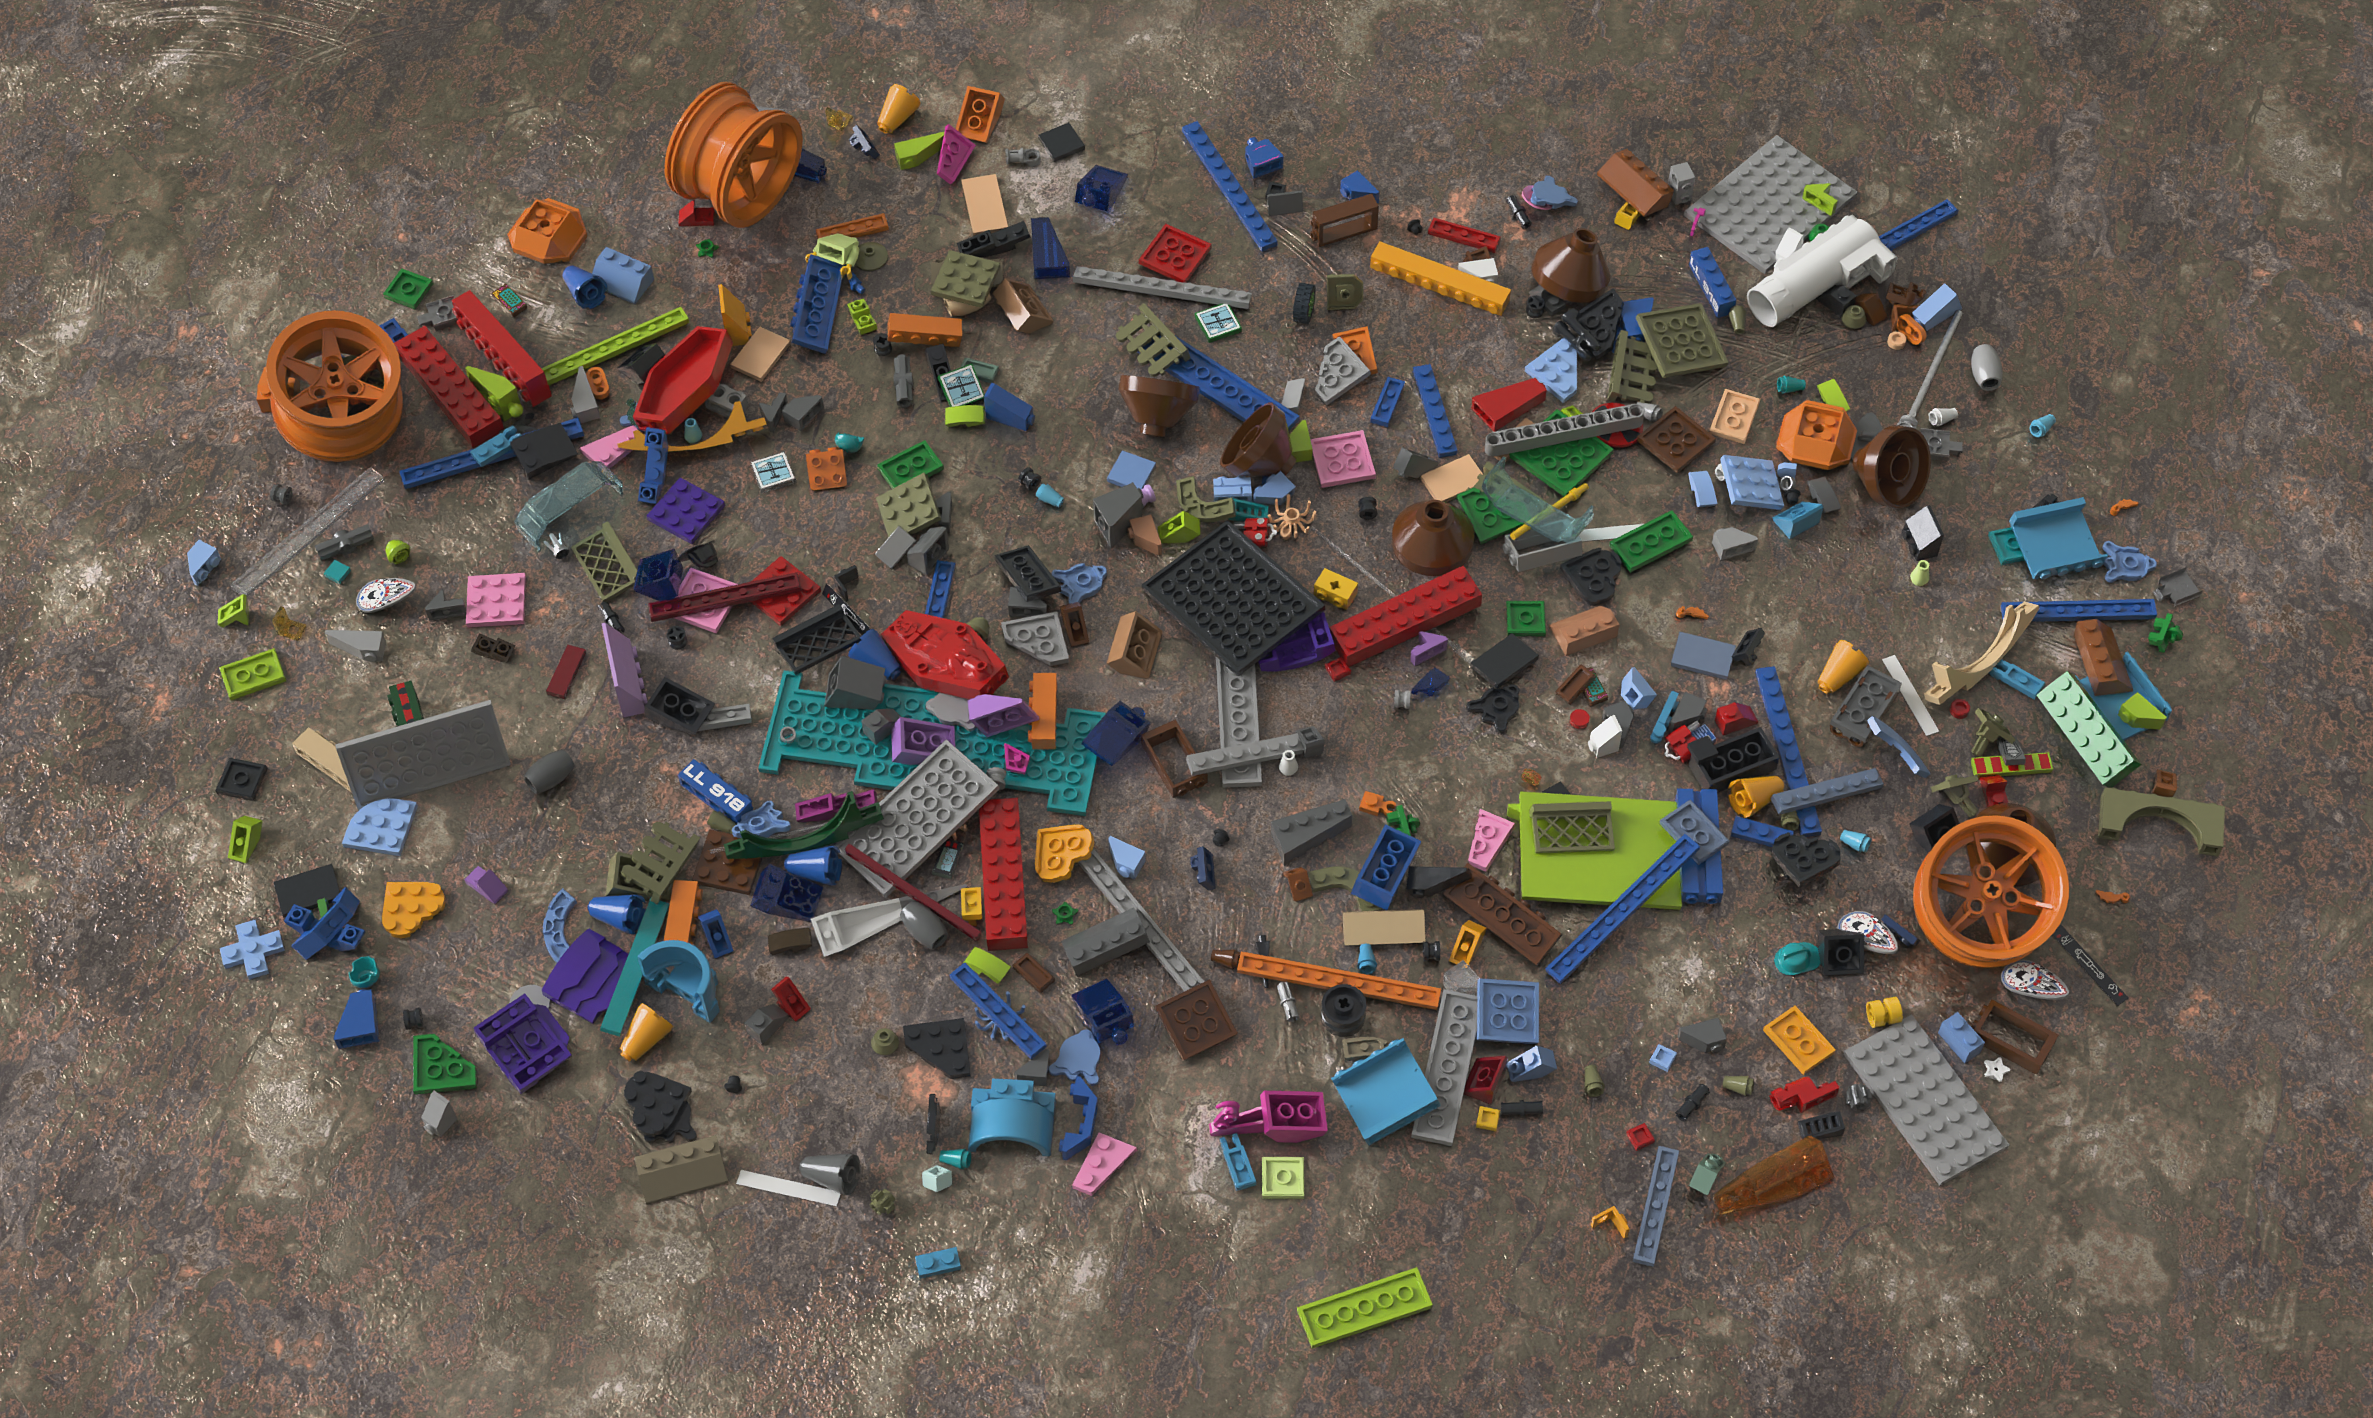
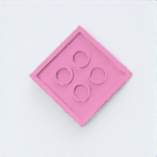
M1363 430L1310 439L1313 449L1312 456L1321 488L1376 479L1375 469Z
M690 568L673 598L738 584ZM732 606L675 617V619L717 634Z
M525 573L468 576L467 628L524 624Z

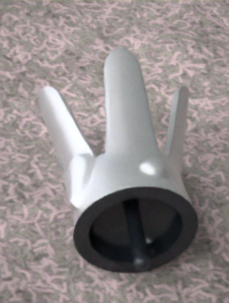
M561 532L559 533V540H557L553 533H550L549 536L555 548L547 541H543L544 544L554 553L553 555L556 559H565L569 554V550L564 545Z

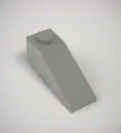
M583 366L579 367L571 399L573 407H570L573 418H579L580 424L600 418L598 407Z
M325 630L329 644L369 662L383 661L386 640L382 631Z

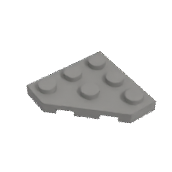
M1340 336L1324 348V358L1319 371L1320 377L1315 389L1317 395L1326 405H1329L1371 375L1370 370Z
M1057 612L1001 622L1006 643L1049 666L1069 662Z

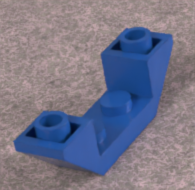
M646 427L644 446H648L645 479L644 482H640L638 501L657 504L665 481L668 442L665 430Z
M345 887L332 901L334 905L310 931H304L291 947L305 960L310 958L326 946L352 918L360 900Z
M295 904L284 920L287 925L301 935L304 931H310L320 921L314 917L311 910ZM346 924L345 928H342L326 946L340 951L356 949L365 934V930Z
M1076 1076L1075 1083L1071 1084L1070 1095L1073 1096L1074 1104L1084 1105L1083 1116L1085 1121L1080 1124L1079 1134L1065 1132L1064 1140H1060L1059 1152H1062L1063 1160L1070 1159L1091 1145L1098 1100L1080 1076Z

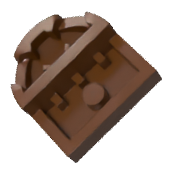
M1890 282L1886 299L1892 304L1914 305L1923 300L1926 290H1918V285L1913 282L1909 283L1908 288Z

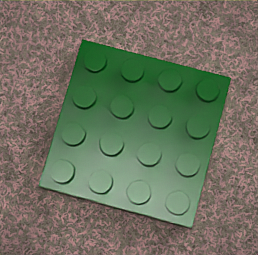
M1556 409L1543 422L1568 416ZM1594 436L1509 453V458L1564 497L1571 489L1577 488L1613 454L1614 449Z

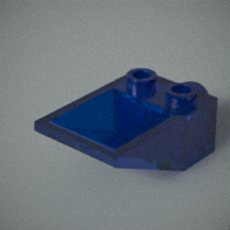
M1095 165L1077 183L1075 202L1088 208L1093 207L1108 212L1120 194L1128 174Z
M1119 701L1104 715L1081 744L1113 766L1141 741V734L1148 731L1151 722L1145 719L1143 708L1134 707L1131 709L1125 703Z
M1107 978L1071 995L1072 1000L1097 1043L1111 1037L1112 1041L1117 1045H1122L1127 1041L1128 1034L1126 1030L1134 1027L1133 1014L1123 997Z

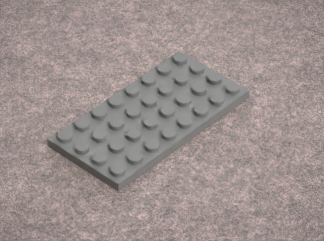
M491 700L335 745L358 810L377 800L401 798L511 765Z
M945 740L879 803L884 817L883 820L848 832L849 839L837 842L834 846L839 848L840 853L838 854L886 898L896 888L846 855L845 848L848 844H851L905 880L982 807L1000 787L948 740Z
M1913 1015L1904 1018L1902 1022L1895 1023L1844 1051L1843 1055L1867 1088L1870 1089L1873 1096L1939 1186L2008 1149L2009 1143Z

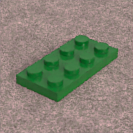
M1671 510L1610 541L1609 546L1619 556L1629 572H1632L1693 541V535Z

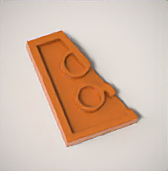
M1368 326L1332 334L1334 340L1339 336L1370 370L1371 375L1378 373Z

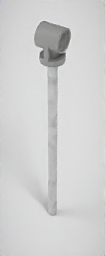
M1957 310L1909 414L1902 416L1897 425L1917 428L1916 414L1961 319L1962 311Z

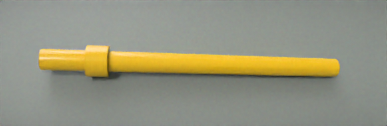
M1583 483L1578 488L1571 489L1562 499L1510 534L1511 539H1517L1570 501L1578 499L1583 492L1589 489L1588 484Z

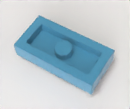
M957 1247L915 1256L920 1279L961 1270Z

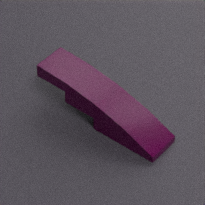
M874 789L854 794L859 808L878 802L877 793ZM830 793L796 803L797 822L831 820L842 807L847 793L833 796Z

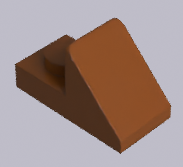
M2157 769L2152 794L2173 797L2177 790V774Z

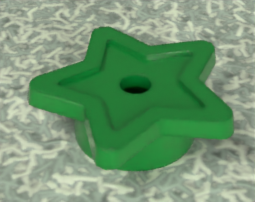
M710 239L696 244V247L699 249V257L707 255L712 258L713 252L719 248Z
M1064 902L1056 909H1052V912L1057 916L1056 924L1066 922L1072 925L1073 916L1078 913V909H1073L1067 902Z

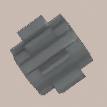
M1861 1083L1849 1086L1846 1092L1847 1095H1845L1847 1105H1851V1109L1863 1110L1869 1107L1870 1099H1872L1870 1089H1866V1085Z

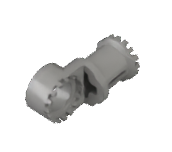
M1034 148L1005 150L1007 164L1021 162V164L1026 163L1028 166L1034 167L1041 162L1040 152L1036 149L1034 150ZM1030 156H1037L1034 160L1028 159Z

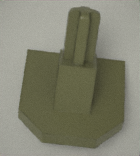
M1355 274L1327 275V310L1355 309L1363 301V281Z
M1981 708L1975 711L1982 724L1976 733L1978 739L1971 750L1973 755L1981 757L1989 742L1993 743L1999 735L2013 744L2016 739L2003 725L2004 720L1997 714L1991 715Z
M1957 774L1945 777L1946 781L1931 787L1932 793L1944 790L1955 805L1959 804L1968 817H1973L1977 814L1978 809L1968 798L1970 793L1967 786L1979 781L1977 775L1967 778H1957Z

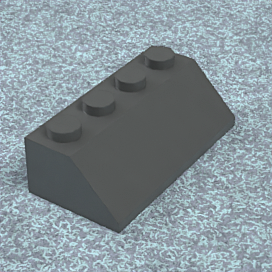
M1134 908L1061 941L1076 976L1150 942Z

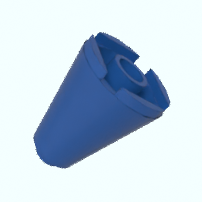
M574 265L568 266L563 271V279L576 303L581 308L589 307L592 309L603 302L606 297L604 294L608 287L601 277Z
M870 629L860 637L861 641L858 644L855 643L852 646L848 656L855 660L885 668L884 676H886V680H895L901 674V666L876 630Z
M828 846L790 854L785 859L784 868L790 875L830 886L836 885L835 881L840 880L842 872V859H838L837 853H840V850L837 846Z
M636 894L594 897L588 904V911L590 916L627 934L634 935L636 934L635 931L639 929L646 908H643L642 902H646L642 896Z

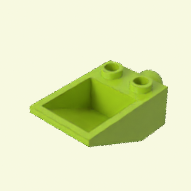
M471 366L465 367L468 379L503 421H507L511 417H520L523 414V407L520 403L517 389L506 377Z

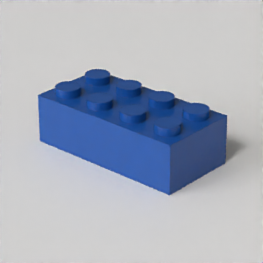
M1385 824L1355 881L1351 894L1388 910L1409 870V866H1411L1417 854L1421 841Z

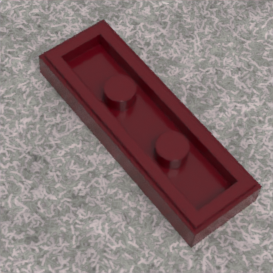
M567 644L546 689L547 695L562 699L566 698L586 654L584 648Z

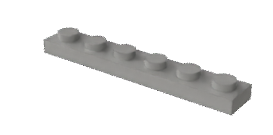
M1298 733L1187 755L1186 761L1191 775L1194 776L1282 758L1286 750H1292L1295 755L1302 754L1304 749Z

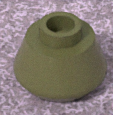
M1857 305L1848 307L1841 317L1844 325L1851 329L1861 328L1866 323L1865 312Z
M975 617L966 623L974 629L983 641L987 640L990 626L985 618Z
M879 1029L872 1037V1049L880 1055L892 1054L899 1046V1038L890 1029Z

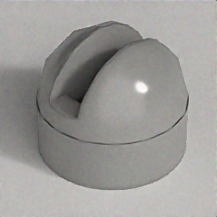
M1784 476L1780 481V487L1785 491L1797 486L1796 480L1791 476Z
M784 727L780 732V738L784 743H792L796 738V732L792 727Z

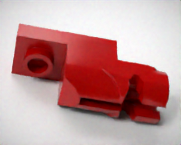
M1802 1077L1785 1084L1784 1089L1779 1087L1771 1091L1769 1098L1774 1108L1778 1111L1797 1106L1802 1113L1837 1097L1840 1087L1834 1081L1832 1083H1823L1817 1088L1810 1077Z

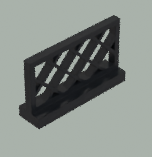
M838 604L772 639L776 652L783 657L793 673L797 675L852 647L855 643H859L861 635L844 614L841 605ZM845 622L844 628L835 627L836 625ZM825 631H829L827 637L818 636ZM833 632L842 633L840 639L831 638ZM846 634H851L855 636V638L851 640L844 639ZM812 640L811 645H803L802 643ZM816 641L825 642L823 647L815 646ZM829 642L838 644L837 647L833 649L827 648ZM795 648L794 654L785 653V651ZM800 649L808 650L806 656L798 655ZM812 651L821 652L818 657H810ZM795 660L804 661V663L798 667H795L794 665Z

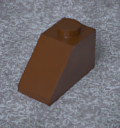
M1078 602L1059 606L1070 646L1088 643L1089 637L1082 606Z

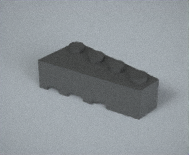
M1346 799L1271 821V836L1283 865L1285 866L1290 863V860L1295 857L1304 855L1307 850L1318 847L1326 839H1331L1352 827V813Z

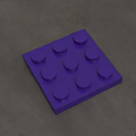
M679 478L646 517L653 524L693 544L726 505L725 501Z

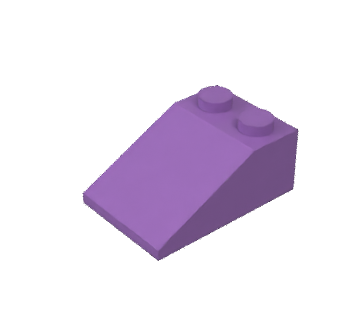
M984 694L968 700L969 720L986 737L1039 720V716L1023 699Z
M900 717L891 727L892 762L908 765L921 764L945 740H948L955 747L954 726Z

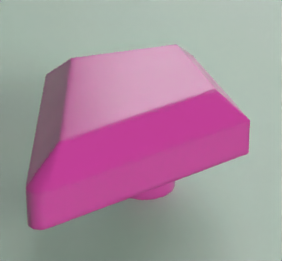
M1005 743L1006 771L1026 774L1030 756Z

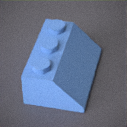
M608 247L596 259L592 273L601 277L606 282L608 290L605 292L633 304L637 303L654 281L652 266Z

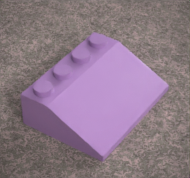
M602 623L614 687L623 718L645 713V705L648 701L646 693L642 694L641 691L645 687L643 678L638 677V674L641 673L639 662H635V658L638 657L636 646L632 647L629 638L607 623Z

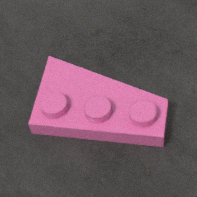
M632 425L580 447V452L606 472L633 451L631 449L618 448L617 443L634 439L633 431L638 429Z
M1480 809L1468 859L1469 864L1487 872L1513 832L1515 823Z
M1098 1133L1072 1185L1073 1189L1092 1196L1124 1164V1161L1137 1151V1147Z

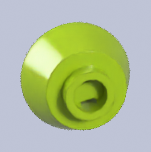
M391 540L388 542L385 549L388 561L392 564L404 562L410 555L409 544L401 540Z

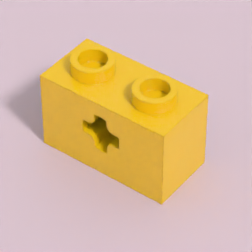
M1324 568L1314 584V596L1348 610L1358 594L1357 582Z

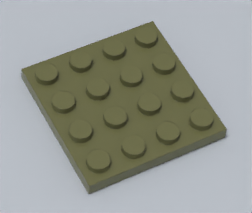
M1702 303L1637 314L1636 320L1662 378L1722 368L1728 365L1729 362Z

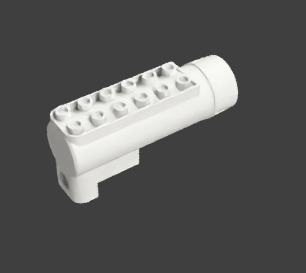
M1847 215L1838 224L1831 225L1823 234L1819 233L1811 242H1806L1799 250L1791 252L1784 260H1779L1774 265L1773 274L1764 278L1759 284L1748 291V305L1754 316L1762 324L1774 327L1791 317L1800 308L1834 285H1844L1849 289L1868 275H1871L1879 284L1882 283L1894 272L1898 257L1880 241L1877 232L1868 222L1857 219L1854 215Z

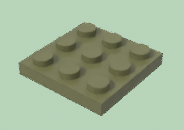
M949 250L931 289V295L983 308L1000 269V263Z
M925 473L876 497L888 537L899 526L910 535H913L942 520L928 476Z

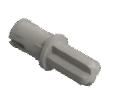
M1281 982L1277 985L1281 998L1280 1005L1284 1007L1287 1021L1294 1022L1293 1017L1296 1020L1300 1018L1295 1005L1296 999L1292 996L1289 983Z

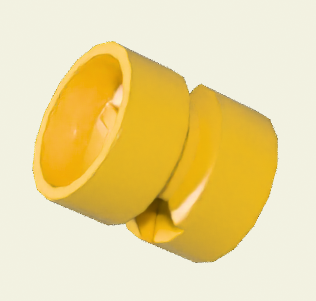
M1897 997L1885 998L1883 1002L1880 1000L1870 1001L1866 1004L1867 1017L1872 1028L1885 1026L1886 1022L1890 1025L1900 1023L1903 1020L1901 1004Z

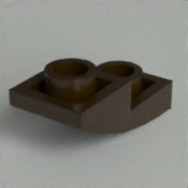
M479 633L471 648V652L496 661L508 662L516 645L500 638L494 640Z
M797 928L768 935L769 953L774 956L790 949L796 953L812 947L811 930L809 928Z

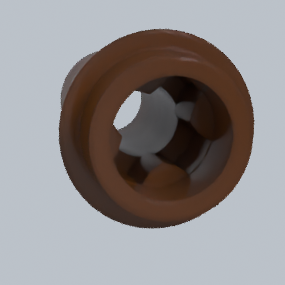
M1213 949L1211 961L1231 969L1238 968L1241 952H1238L1237 949Z

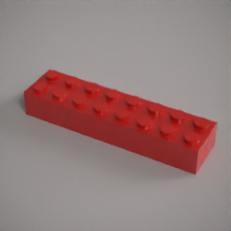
M471 290L451 300L454 307L452 311L458 318L456 321L458 327L461 330H465L467 337L470 340H474L476 347L484 351L485 357L489 361H493L497 371L501 370L503 376L516 387L517 392L520 391L525 402H529L534 407L552 397L544 371Z
M426 326L394 343L400 360L473 449L500 434V430H504L501 417Z
M1463 565L1330 626L1329 629L1335 649L1348 667L1419 635L1420 631L1426 632L1480 607L1482 604V593Z
M1018 797L990 799L979 808L988 951L1028 948Z

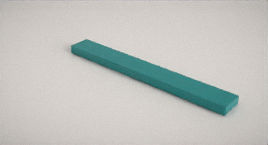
M649 901L600 1031L620 1037L643 977L637 956L643 950L656 943L670 903L659 901L658 904Z

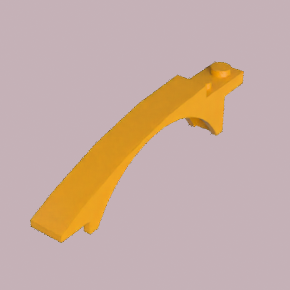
M737 401L734 402L732 412L726 423L713 436L694 445H668V452L703 449L733 442L732 434H735V437L746 434V430L759 431L764 429L763 426L767 424L764 417L746 422L741 402ZM639 430L633 431L634 439L617 443L618 448L648 451V446H644L645 435Z

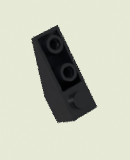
M944 344L926 348L925 350L929 370L940 401L946 400L938 376L951 371Z

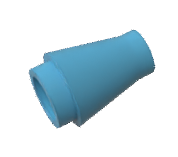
M1362 944L1360 946L1357 964L1360 972L1366 975L1374 973L1377 968V962L1370 944Z

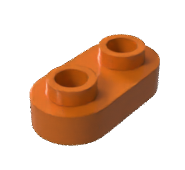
M1908 314L1898 316L1896 328L1906 336V339L1914 345L1923 343L1926 340V331L1917 321Z
M600 367L590 368L586 372V376L593 396L596 399H605L610 394L605 373Z

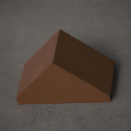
M1862 293L1856 297L1855 305L1860 306L1864 310L1866 320L1873 327L1887 318L1878 293Z

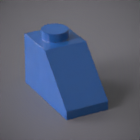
M1358 170L1341 180L1340 192L1343 197L1352 200L1373 194L1377 204L1379 203V191Z
M716 909L698 916L714 958L733 952L734 950L718 910Z

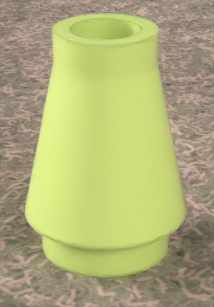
M1925 560L1919 561L1910 575L1915 585L1923 586L1929 581V563Z

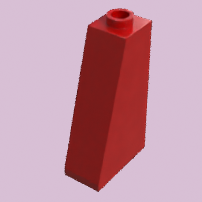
M1532 378L1474 396L1471 409L1496 432L1544 402L1547 389L1543 383L1539 382L1536 378Z

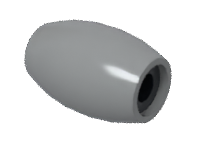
M1983 344L1977 346L1973 350L1971 358L1973 376L1983 390H1995L2002 382L2003 369L2001 360L1991 345Z

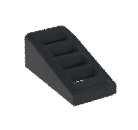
M1840 1111L1797 1122L1802 1142L1843 1136L1845 1131ZM1823 1123H1827L1828 1129L1825 1130ZM1816 1124H1818L1819 1132H1816ZM1806 1126H1810L1811 1134H1808Z

